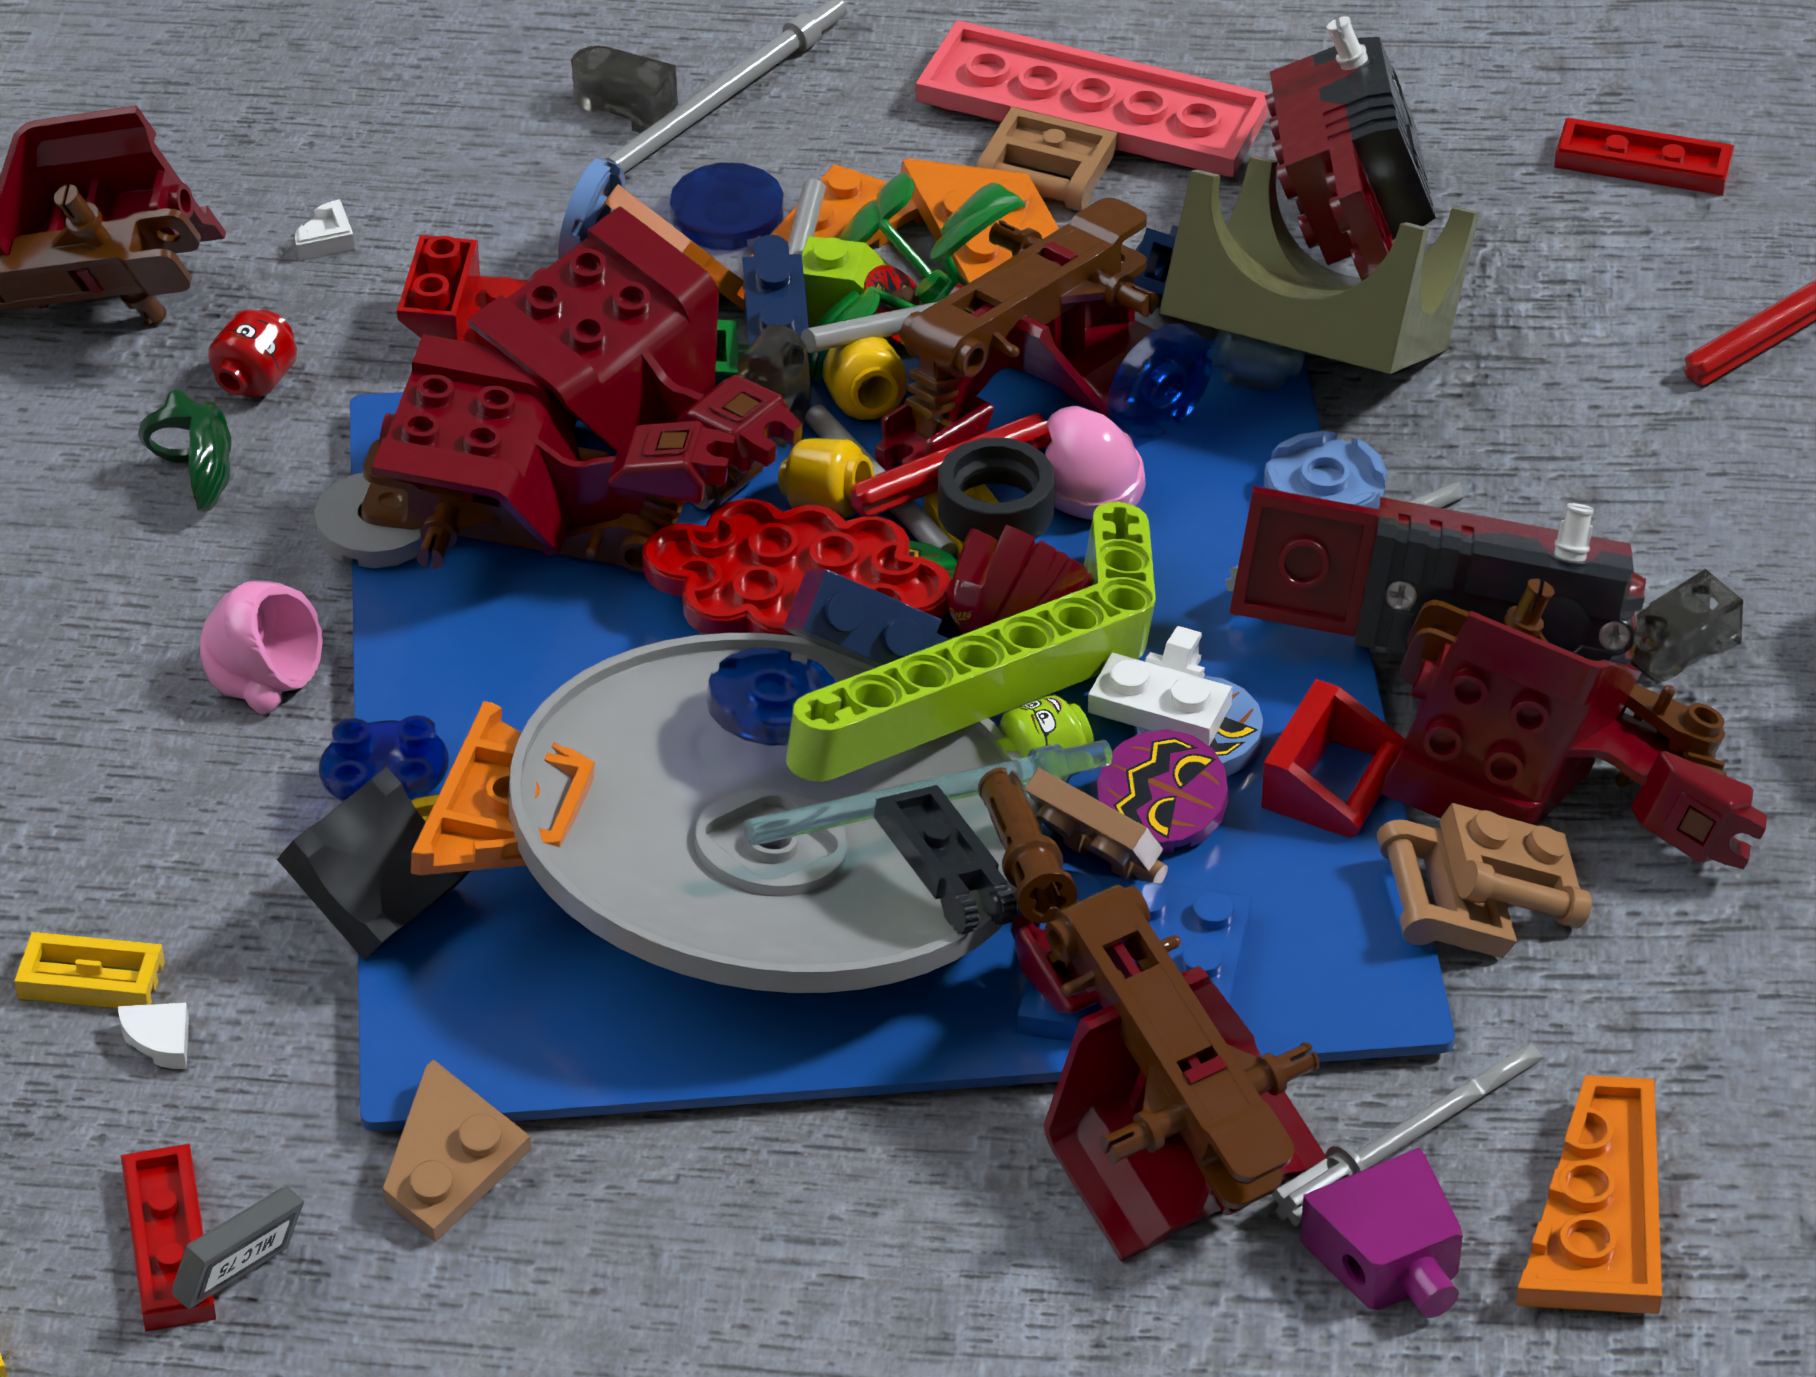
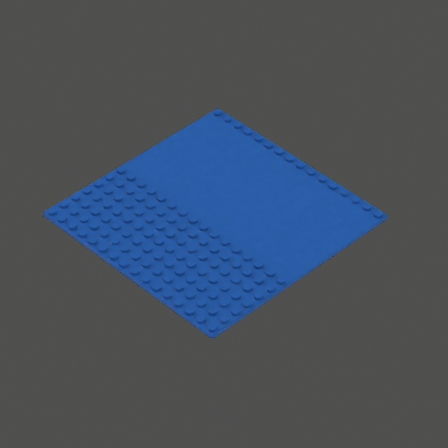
M1251 337L1167 342L1173 351L1191 359V367L1118 414L1107 417L1131 438L1134 448L1143 460L1146 486L1136 507L1140 508L1149 520L1156 601L1146 650L1143 656L1137 660L1145 662L1150 652L1163 656L1166 643L1177 626L1201 632L1202 637L1199 641L1201 661L1198 666L1205 667V676L1223 678L1244 688L1259 704L1264 722L1258 755L1244 770L1226 777L1229 801L1222 822L1205 841L1190 847V843L1182 847H1174V852L1159 855L1157 860L1168 865L1167 875L1161 884L1252 896L1251 915L1231 1007L1254 1035L1257 1049L1261 1055L1271 1053L1276 1057L1300 1046L1303 1042L1311 1044L1312 1050L1310 1053L1315 1051L1319 1062L1449 1052L1454 1047L1455 1031L1435 941L1425 945H1412L1404 939L1399 923V917L1403 912L1390 860L1381 855L1376 834L1385 823L1399 819L1407 820L1404 803L1381 794L1359 833L1351 838L1261 808L1264 761L1315 679L1341 687L1386 723L1370 649L1354 645L1355 637L1229 614L1233 591L1227 590L1225 579L1232 577L1230 568L1239 564L1253 486L1263 488L1266 462L1268 463L1271 460L1272 451L1279 443L1298 434L1321 431L1304 352ZM902 359L901 361L905 366L908 376V386V384L917 382V380L909 377V372L919 368L920 360ZM1012 368L999 370L977 395V397L994 406V412L986 432L1033 413L1041 414L1044 420L1048 421L1052 414L1062 408L1079 406L1091 410L1071 400L1064 390L1025 371ZM749 369L746 377L747 380H750ZM822 375L820 383H817L811 377V390L776 392L783 397L788 409L802 423L801 440L820 438L805 422V415L813 406L823 405L876 460L875 446L883 440L881 430L882 417L876 420H858L846 415L834 402L826 388ZM907 390L899 406L905 403L906 398L916 394ZM403 392L357 395L350 400L351 475L363 473V464L370 446L380 438L384 416L386 413H396ZM578 419L574 430L578 447L608 451L611 456H616L612 448ZM770 437L769 439L776 444V460L768 467L764 466L762 473L719 507L739 499H757L771 503L782 512L792 509L787 496L783 495L780 491L778 472L782 461L788 458L794 446L789 445L780 437ZM1048 447L1043 448V449H1041V450H1039V451H1041V452L1044 453V455H1045L1046 449H1047ZM901 463V464H896V465L892 466L890 469L895 468V467H897V466H900V465H902V463ZM985 484L999 503L1021 499L1028 494L1018 487L1006 484ZM923 496V497H920V498H918V499H915L914 501H915V502L923 509V511H924V496ZM685 502L676 524L706 526L711 514L719 507H708L703 510L690 502ZM1054 507V517L1046 532L1034 539L1035 544L1043 541L1055 547L1056 551L1067 554L1068 558L1074 559L1084 566L1092 520L1066 514ZM889 510L872 516L895 522L905 530L910 541L919 542ZM856 512L853 516L843 519L846 522L861 516ZM458 536L455 545L446 550L443 564L437 569H431L432 556L428 568L420 565L417 557L397 566L375 569L359 567L358 559H352L355 792L385 767H388L402 783L410 800L439 794L483 701L492 702L502 708V722L522 733L528 720L542 702L561 685L585 669L607 658L637 647L664 640L706 634L699 632L688 624L683 614L682 596L659 591L648 582L644 572H633L624 566L560 554L544 556V552L463 536ZM954 623L947 631L939 635L953 639L963 635V633ZM1097 675L1046 696L1056 695L1068 704L1075 703L1085 713L1092 729L1094 748L1091 752L1087 753V763L1083 771L1062 781L1099 801L1097 780L1104 760L1120 743L1134 737L1135 730L1133 725L1088 713V694L1099 676ZM1006 712L990 717L989 719L993 721L999 728L1001 718L1003 714ZM1331 741L1311 776L1346 803L1375 755ZM1042 823V835L1054 840L1061 850L1063 870L1122 878L1112 872V864L1088 851L1086 854L1081 855L1065 846L1063 837L1046 828V825ZM527 865L470 871L454 889L365 961L358 954L360 1116L362 1126L368 1131L404 1129L425 1067L433 1059L509 1120L525 1121L1057 1082L1062 1073L1072 1041L1017 1033V1014L1027 976L1020 968L1015 941L1010 931L1013 922L1004 924L999 931L979 947L954 962L926 974L896 983L860 990L829 993H786L752 990L686 976L649 963L616 947L591 932L566 913L545 892L531 874ZM1018 908V909H1017V914H1018V915H1021L1022 913H1021V911H1020L1019 908ZM1033 922V924L1039 928L1040 923Z

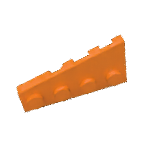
M1585 1075L1566 1133L1562 1155L1558 1167L1555 1168L1549 1187L1544 1212L1534 1234L1531 1253L1518 1285L1515 1306L1659 1314L1662 1300L1655 1080L1650 1078Z

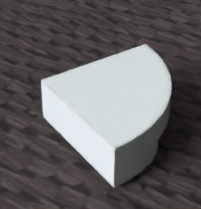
M340 199L325 203L314 210L315 216L305 223L304 226L301 225L296 230L295 241L298 261L355 249L353 232Z
M186 1003L118 1006L122 1034L129 1046L135 1047L143 1054L152 1057L153 1063L160 1067L187 1069L189 1016Z

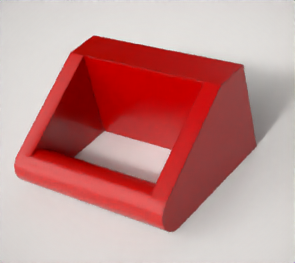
M1315 679L1264 761L1261 808L1345 837H1355L1380 798L1382 789L1393 769L1405 739L1341 687ZM1331 741L1375 755L1346 803L1311 776Z

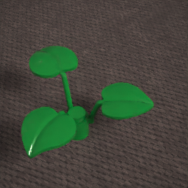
M906 173L898 174L877 193L875 200L867 202L859 209L844 228L840 239L866 243L880 229L924 278L915 291V295L920 299L919 305L938 302L949 296L958 283L964 286L969 284L960 275L951 255L997 220L1020 207L1026 206L1025 202L1018 195L998 183H990L977 190L952 213L942 226V237L936 241L930 253V258L935 263L942 262L947 274H944L940 269L932 271L889 222V219L904 208L912 198L915 184ZM870 286L861 295L857 291H852L845 295L826 311L813 327L873 315L879 301L898 310L916 305L874 286ZM829 349L810 353L811 377L817 383H820L823 362Z

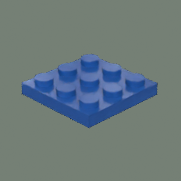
M1064 870L1071 875L1077 886L1078 898L1076 902L1115 885H1121L1123 888L1136 887L1147 902L1150 912L1149 924L1161 941L1172 935L1180 937L1181 945L1177 949L1168 952L1179 971L1183 973L1199 965L1210 976L1228 1003L1232 1005L1251 915L1252 896ZM1040 923L1039 928L1045 930L1047 923ZM1026 978L1017 1014V1033L1073 1041L1080 1019L1104 1008L1097 1003L1075 1014L1059 1013L1033 983Z

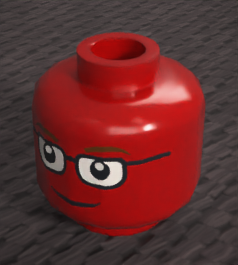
M247 309L237 312L208 348V360L219 386L230 394L252 398L267 396L297 359V347L291 327L282 317L269 310Z

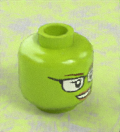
M1056 695L1040 698L1004 713L999 723V729L1005 734V737L994 740L996 747L1002 750L1007 759L1006 751H1018L1032 777L1039 767L1061 780L1082 772L1087 763V753L1091 752L1094 748L1092 729L1085 713L1077 704H1068Z

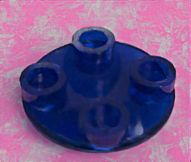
M414 715L406 717L401 721L385 720L370 723L362 719L351 718L343 720L333 727V742L329 744L321 756L319 776L324 788L333 797L344 802L385 767H388L402 783L407 796L412 801L427 795L440 784L448 770L449 755L444 742L436 735L435 723L428 717Z

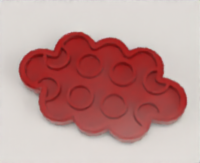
M739 499L725 503L714 510L707 520L706 526L697 524L667 526L652 534L643 546V572L648 582L659 591L682 596L683 614L688 624L705 634L748 632L796 636L783 630V626L806 570L828 569L940 619H943L949 611L946 594L951 578L946 569L934 561L910 556L909 537L905 530L895 522L880 517H859L845 522L835 511L820 505H802L782 512L768 502L757 499Z

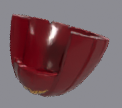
M1005 526L999 542L990 535L971 528L960 552L953 579L950 580L947 587V606L955 625L963 634L1092 586L1094 577L1091 573H1088V570L1082 564L1068 558L1067 554L1056 551L1055 547L1043 541L1035 544L1034 536L1011 526Z

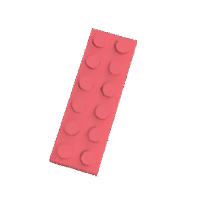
M956 20L916 82L917 102L938 106L945 110H954L988 118L998 123H1002L1011 107L1118 132L1117 150L1232 178L1235 176L1270 113L1265 100V95L1269 93Z

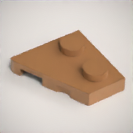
M433 1059L425 1067L383 1186L384 1200L431 1240L436 1242L532 1150L530 1135Z

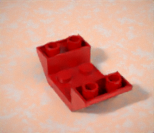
M420 235L398 304L397 320L420 338L425 334L495 347L468 326V319L498 296L502 295L507 299L523 287L528 280L480 276L478 240L453 238L450 236Z

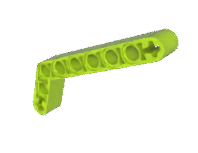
M1107 502L1100 504L1094 510L1084 567L1094 577L1092 586L818 689L797 699L793 706L786 753V764L791 772L800 778L810 781L823 782L832 780L1095 677L1101 673L1112 652L1134 659L1142 657L1146 650L1156 601L1150 528L1147 515L1140 508L1124 502Z

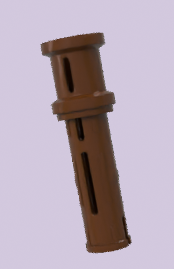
M995 768L985 773L980 779L978 793L987 807L990 819L1005 849L1002 859L1003 873L1008 882L1017 888L1016 903L1023 916L1035 923L1045 924L1051 922L1056 911L1076 903L1078 898L1077 886L1071 875L1062 869L1063 855L1056 842L1042 835L1040 826L1025 797L1021 781L1016 772L1012 770L1008 775L1007 768Z

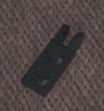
M938 785L876 799L875 820L935 900L940 899L945 919L950 925H953L954 930H957L958 934L974 932L978 929V924H980L977 901L974 900L973 895H970V891L978 890L982 909L991 917V921H994L995 925H1003L1016 920L1015 916L1018 915V907L1014 892H1012L1011 886L1008 887L1007 881L998 871V862Z

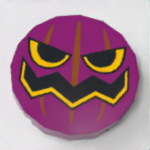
M1169 729L1142 732L1120 743L1104 760L1097 780L1099 801L1147 827L1163 848L1161 854L1174 852V847H1182L1188 843L1192 847L1205 841L1222 822L1229 801L1225 767L1213 748L1193 735Z

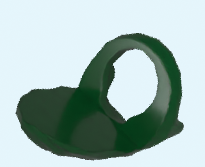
M174 389L168 394L166 402L161 408L148 414L140 422L138 436L141 443L156 456L176 463L189 462L191 489L197 509L201 512H207L218 503L220 495L226 488L230 478L229 453L232 443L231 434L224 413L214 402L199 404L191 400L182 391ZM163 428L189 430L190 448L168 449L155 443L151 439V435Z

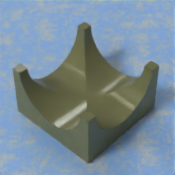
M1259 156L1250 157L1244 182L1227 226L1224 222L1219 203L1220 175L1198 169L1190 172L1160 314L1388 374L1448 349L1480 212L1458 206L1452 208L1442 233L1426 252L1425 248L1430 228L1408 222L1400 224L1396 239L1385 259L1372 274L1361 281L1358 277L1347 276L1324 267L1312 259L1296 243L1284 223L1277 200L1276 166H1278V161Z

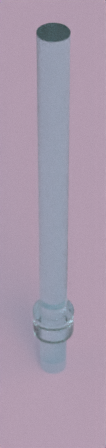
M1106 740L1064 749L1059 744L1034 748L1029 751L1028 757L747 819L744 822V833L749 845L755 846L874 819L876 799L938 785L950 801L979 795L978 784L984 774L1000 767L1007 768L1008 775L1012 770L1016 772L1021 785L1029 783L1038 767L1066 782L1069 774L1111 765L1112 750Z

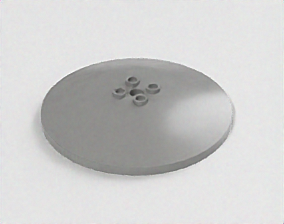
M720 633L664 640L637 647L607 658L585 669L561 685L538 707L528 720L517 741L511 761L508 812L509 820L514 829V838H517L518 851L529 871L545 892L571 917L616 947L657 966L717 984L773 992L829 993L887 985L926 974L954 962L976 949L1003 926L995 925V922L991 921V917L982 909L978 890L970 891V895H973L974 900L977 901L980 924H978V929L974 932L958 934L957 930H954L953 925H950L945 919L940 899L935 900L875 820L876 799L938 785L998 862V871L1007 881L1008 887L1011 886L1016 899L1017 888L1008 882L1002 870V859L1005 849L999 840L987 807L978 793V784L985 773L1000 767L1007 768L1008 775L1012 770L1016 772L1023 790L1032 776L1018 751H1006L1007 759L1002 750L996 747L994 740L1005 737V734L993 721L987 718L832 780L821 782L800 778L791 772L786 764L793 706L797 699L805 694L876 667L819 646L799 636L767 633ZM553 742L565 748H572L595 762L594 780L570 831L560 847L543 843L539 828L551 831L574 779L544 761L547 753L558 754L551 747ZM537 781L540 787L539 795L535 798ZM1024 790L1025 797L1036 817L1041 807L1035 804ZM1036 817L1037 822H1038V824H1039V826H1040L1041 833H1042V830H1043L1042 820H1040V819H1038V818Z

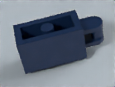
M765 235L755 241L753 256L742 257L744 312L750 381L774 392L811 390L810 353L804 349L801 342L803 330L809 328L802 254H789V246L784 238L777 235Z
M828 569L806 570L783 626V630L873 667L882 666L950 640L937 634L942 619Z

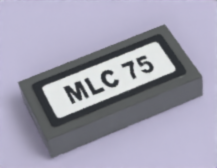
M288 1186L281 1187L186 1245L171 1294L189 1310L287 1249L304 1200Z

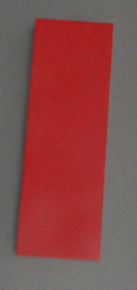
M1566 118L1555 152L1554 167L1723 196L1733 160L1734 145Z
M190 1143L121 1155L145 1332L216 1320L213 1295L188 1310L171 1294L186 1245L204 1235Z

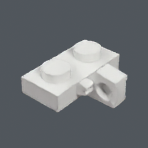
M1177 626L1166 643L1163 656L1150 652L1144 662L1112 652L1088 694V713L1150 731L1169 729L1190 734L1210 746L1232 705V686L1204 679L1205 667L1198 666L1201 661L1199 641L1202 633Z

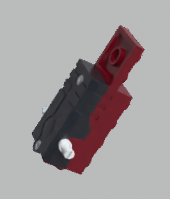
M1344 16L1339 17L1341 31L1335 19L1326 26L1335 45L1334 47L1270 71L1273 93L1265 95V100L1272 117L1268 120L1275 142H1272V146L1279 166H1276V171L1287 199L1295 198L1300 215L1297 216L1298 223L1308 248L1312 249L1319 246L1327 265L1352 256L1359 277L1363 281L1378 268L1387 256L1396 239L1400 224L1408 222L1425 226L1434 220L1436 216L1427 182L1428 179L1416 124L1380 37L1357 38L1350 23V18Z
M1253 486L1229 614L1355 637L1354 645L1372 649H1374V645L1386 647L1388 652L1405 655L1408 650L1407 639L1409 632L1424 603L1430 600L1443 601L1467 612L1473 611L1506 625L1504 617L1510 607L1518 606L1530 579H1540L1538 594L1544 582H1547L1554 589V595L1550 598L1541 616L1544 622L1541 632L1547 642L1593 661L1607 660L1626 665V663H1631V650L1636 633L1635 611L1642 610L1646 578L1634 572L1630 543L1591 536L1593 526L1590 525L1594 509L1583 504L1568 503L1565 520H1561L1559 530L1384 497H1380L1378 509Z

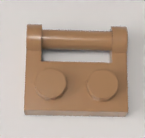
M1011 107L981 154L976 167L1027 173L1040 196L1063 201L1067 209L1080 212L1089 206L1095 186L1117 151L1118 132ZM1008 161L1019 166L1032 167L1070 177L1071 180L1005 163Z
M1451 803L1439 822L1456 890L1460 898L1477 903H1483L1487 899H1492L1554 916L1556 923L1576 929L1581 928L1586 923L1591 912L1592 899L1587 890L1580 889L1565 833L1555 831L1546 826H1536L1499 816L1490 811H1480Z
M1400 819L1387 822L1379 828L1376 834L1381 855L1390 860L1403 912L1399 917V923L1406 942L1412 945H1425L1436 940L1465 950H1473L1504 958L1517 943L1507 905L1492 899H1487L1483 903H1477L1459 897L1442 830ZM1417 858L1424 859L1437 906L1429 904Z

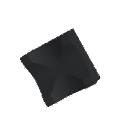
M385 767L332 812L296 837L276 859L364 961L454 889L470 872L461 871L429 875L411 873L412 850L426 821L410 801L402 783L388 767Z

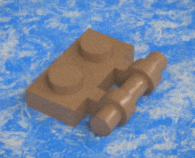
M1038 767L1024 790L1034 803L1041 807L1036 817L1042 820L1046 828L1062 836L1065 846L1081 855L1086 854L1088 851L1112 864V872L1122 878L1132 880L1137 878L1141 881L1162 883L1168 872V865L1157 860L1163 848L1147 827Z

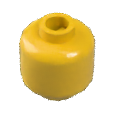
M882 337L863 338L845 346L831 348L824 359L822 376L826 388L836 405L848 416L858 420L879 419L897 408L906 394L908 376L905 366L894 348Z
M809 438L800 440L791 449L788 458L782 461L778 472V484L781 493L787 496L791 508L802 505H820L832 509L842 518H847L857 512V510H852L849 500L852 498L850 488L854 483L874 476V470L869 457L864 455L860 447L849 439Z

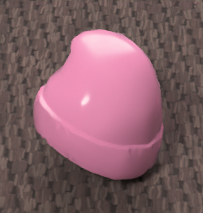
M1079 406L1062 408L1052 414L1046 424L1052 442L1046 449L1045 456L1054 467V507L1066 514L1092 520L1094 510L1100 504L1124 502L1136 506L1144 493L1146 481L1143 460L1134 448L1131 438L1105 415Z
M249 581L238 585L219 600L203 626L200 636V658L209 681L225 696L246 699L248 706L257 713L266 714L275 711L281 702L282 692L304 687L318 669L323 638L317 612L301 591L284 584L270 581Z

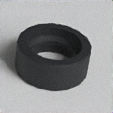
M1009 438L977 439L963 443L948 453L938 468V519L949 534L963 543L971 528L990 535L999 542L1006 525L1034 536V539L1046 532L1054 517V467L1044 453L1028 443ZM983 484H1006L1018 487L1028 494L1021 499L1007 503H988L973 499L964 492Z

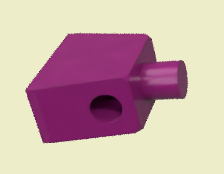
M1420 1148L1303 1195L1300 1241L1367 1308L1381 1310L1410 1297L1424 1317L1434 1318L1442 1315L1455 1304L1459 1292L1451 1280L1459 1273L1463 1238L1461 1226L1425 1154Z

